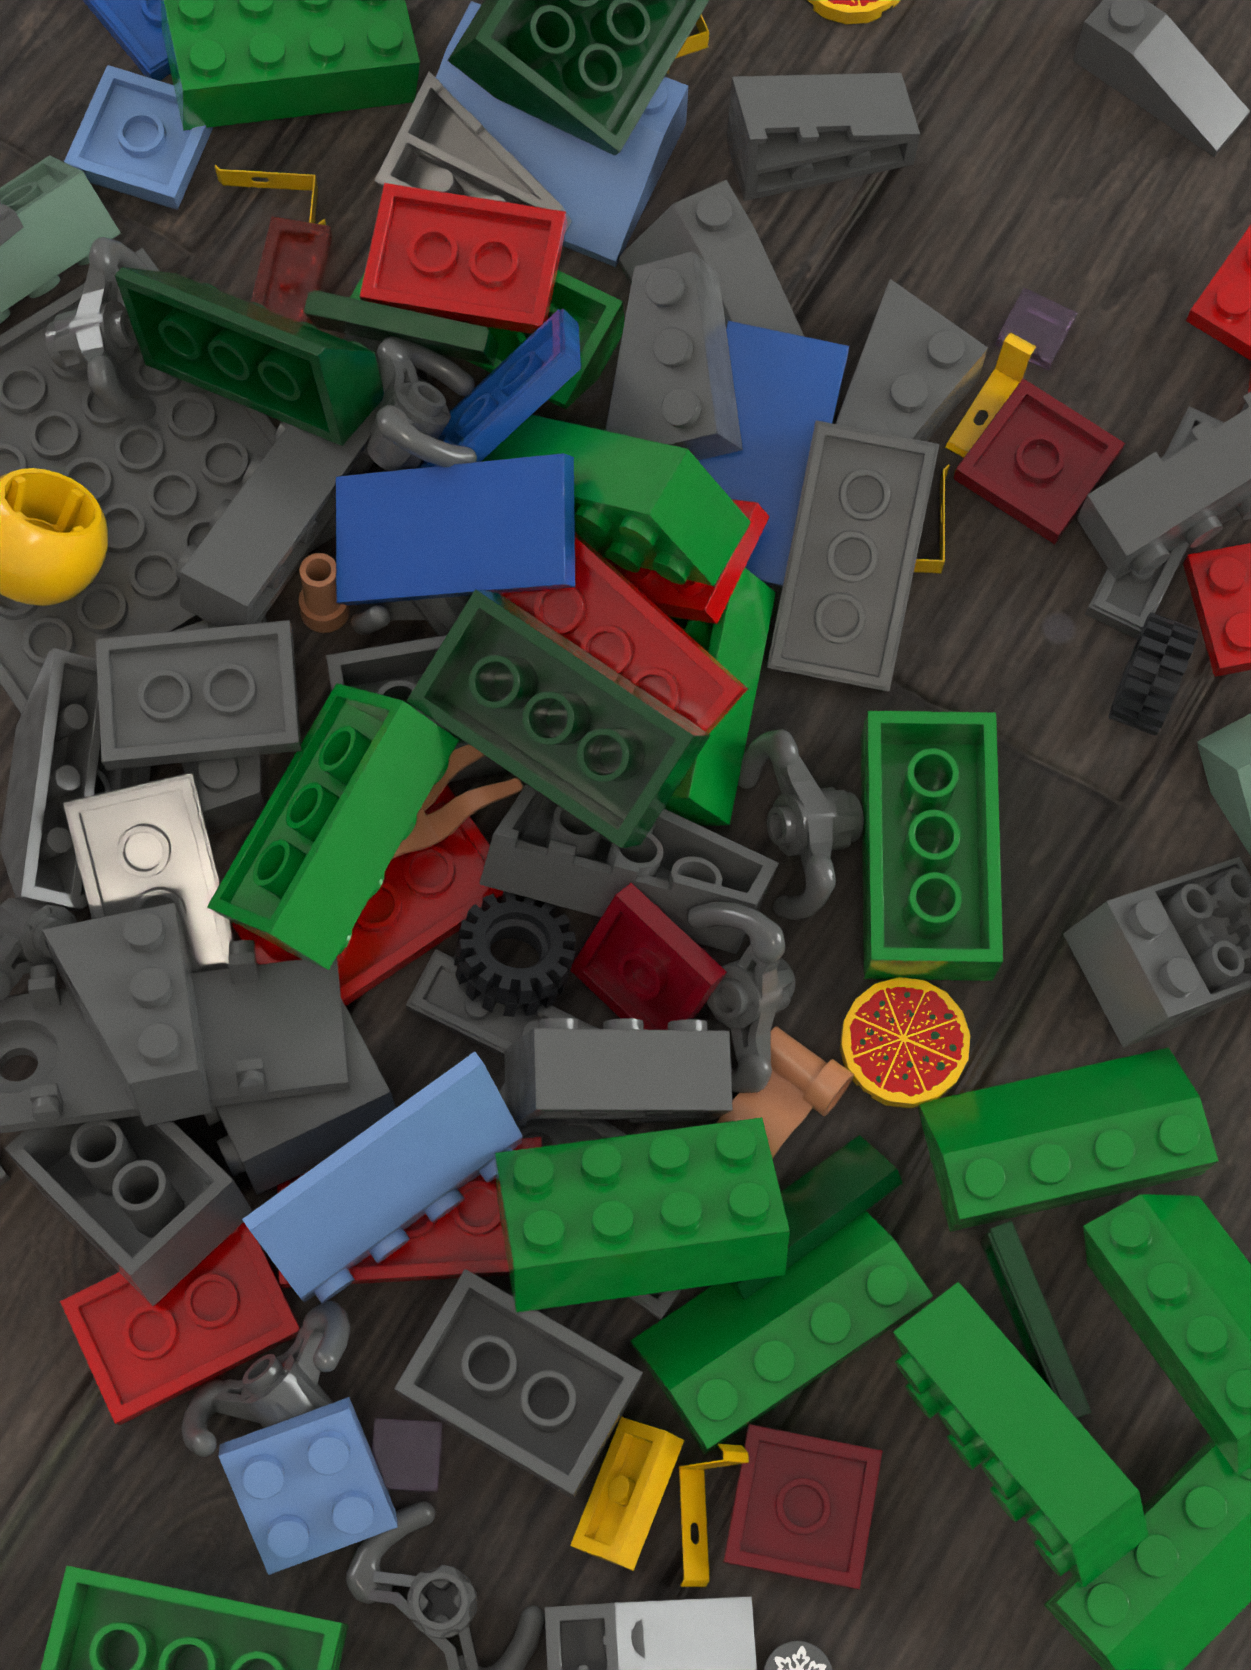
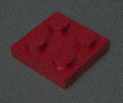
M1023 378L958 465L953 479L1055 545L1082 508L1087 495L1096 489L1120 456L1125 443Z
M632 883L614 896L573 962L570 970L621 1019L643 1020L644 1030H668V1023L671 1021L695 1019L727 973L703 948L695 943Z
M748 1424L744 1448L748 1452L749 1463L740 1464L723 1563L859 1590L883 1451Z

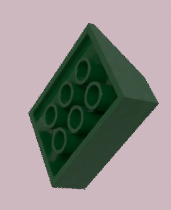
M484 0L447 61L496 99L615 156L622 150L709 0Z

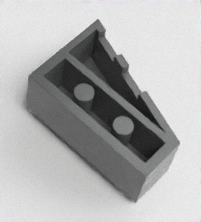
M429 71L374 180L382 190L384 183L565 211L563 206ZM566 212V216H567L566 231H567V229H568V227H569V225H570V223H571L572 220L570 219V217L568 216V214H567V212Z
M902 73L732 77L727 144L744 201L914 165L920 131Z
M890 279L836 424L928 441L979 380L988 347Z
M1251 392L1243 396L1246 403L1241 412L1217 428H1214L1209 419H1206L1191 429L1196 440L1161 458L1157 452H1154L1087 495L1077 520L1115 580L1133 570L1138 575H1144L1156 569L1170 557L1169 551L1188 542L1191 548L1204 544L1223 529L1222 523L1238 515H1241L1243 520L1251 519Z
M175 903L42 929L60 977L74 997L91 1032L96 1036L144 1126L212 1113L190 952Z

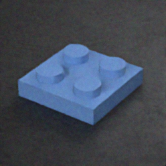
M107 65L64 162L82 170L90 183L178 210L213 127L206 128L205 125L183 131L174 85Z
M350 1397L220 1444L218 1457L268 1575L398 1527L396 1510Z

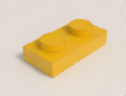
M621 1417L570 1546L634 1571L684 1440L668 1431Z

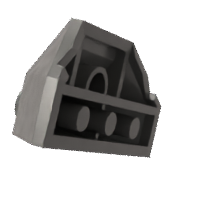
M57 648L49 651L16 726L0 851L16 899L39 904L63 906L67 910L77 912L86 907L88 901L63 803L81 797L149 782L151 766L106 770L102 763L96 659Z

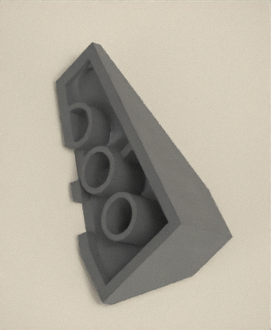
M727 180L673 203L618 257V263L631 285L635 266L693 251L719 272L726 328L728 321L804 336L758 234Z

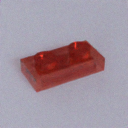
M272 216L251 302L259 303L268 310L292 320L312 324V321L303 312L308 292H313V290L320 291L332 241L330 226Z

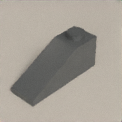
M1102 0L1084 21L1073 61L1213 157L1218 154L1248 118L1250 110L1172 19L1147 0Z

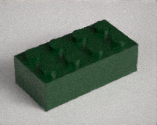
M477 589L473 592L406 701L620 848L641 845L711 736L501 594Z

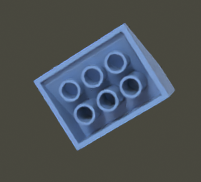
M471 1L446 48L436 78L563 206L572 220L565 233L563 246L616 267L618 257L624 252L686 125L688 85L664 77L622 150L614 156L496 99L447 61L481 4Z
M473 1052L242 1220L300 1299L305 1303L316 1295L322 1304L337 1295L355 1280L349 1272L350 1268L357 1265L370 1254L379 1263L407 1243L410 1238L404 1229L426 1214L433 1223L458 1206L465 1199L458 1190L480 1174L486 1183L495 1179V1153L513 1151L514 1148L522 1143L523 1136L484 1063L477 1053Z

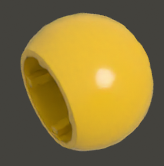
M26 468L0 476V594L17 602L39 606L55 605L74 598L94 581L106 558L108 529L99 503L83 485L72 478L50 470Z

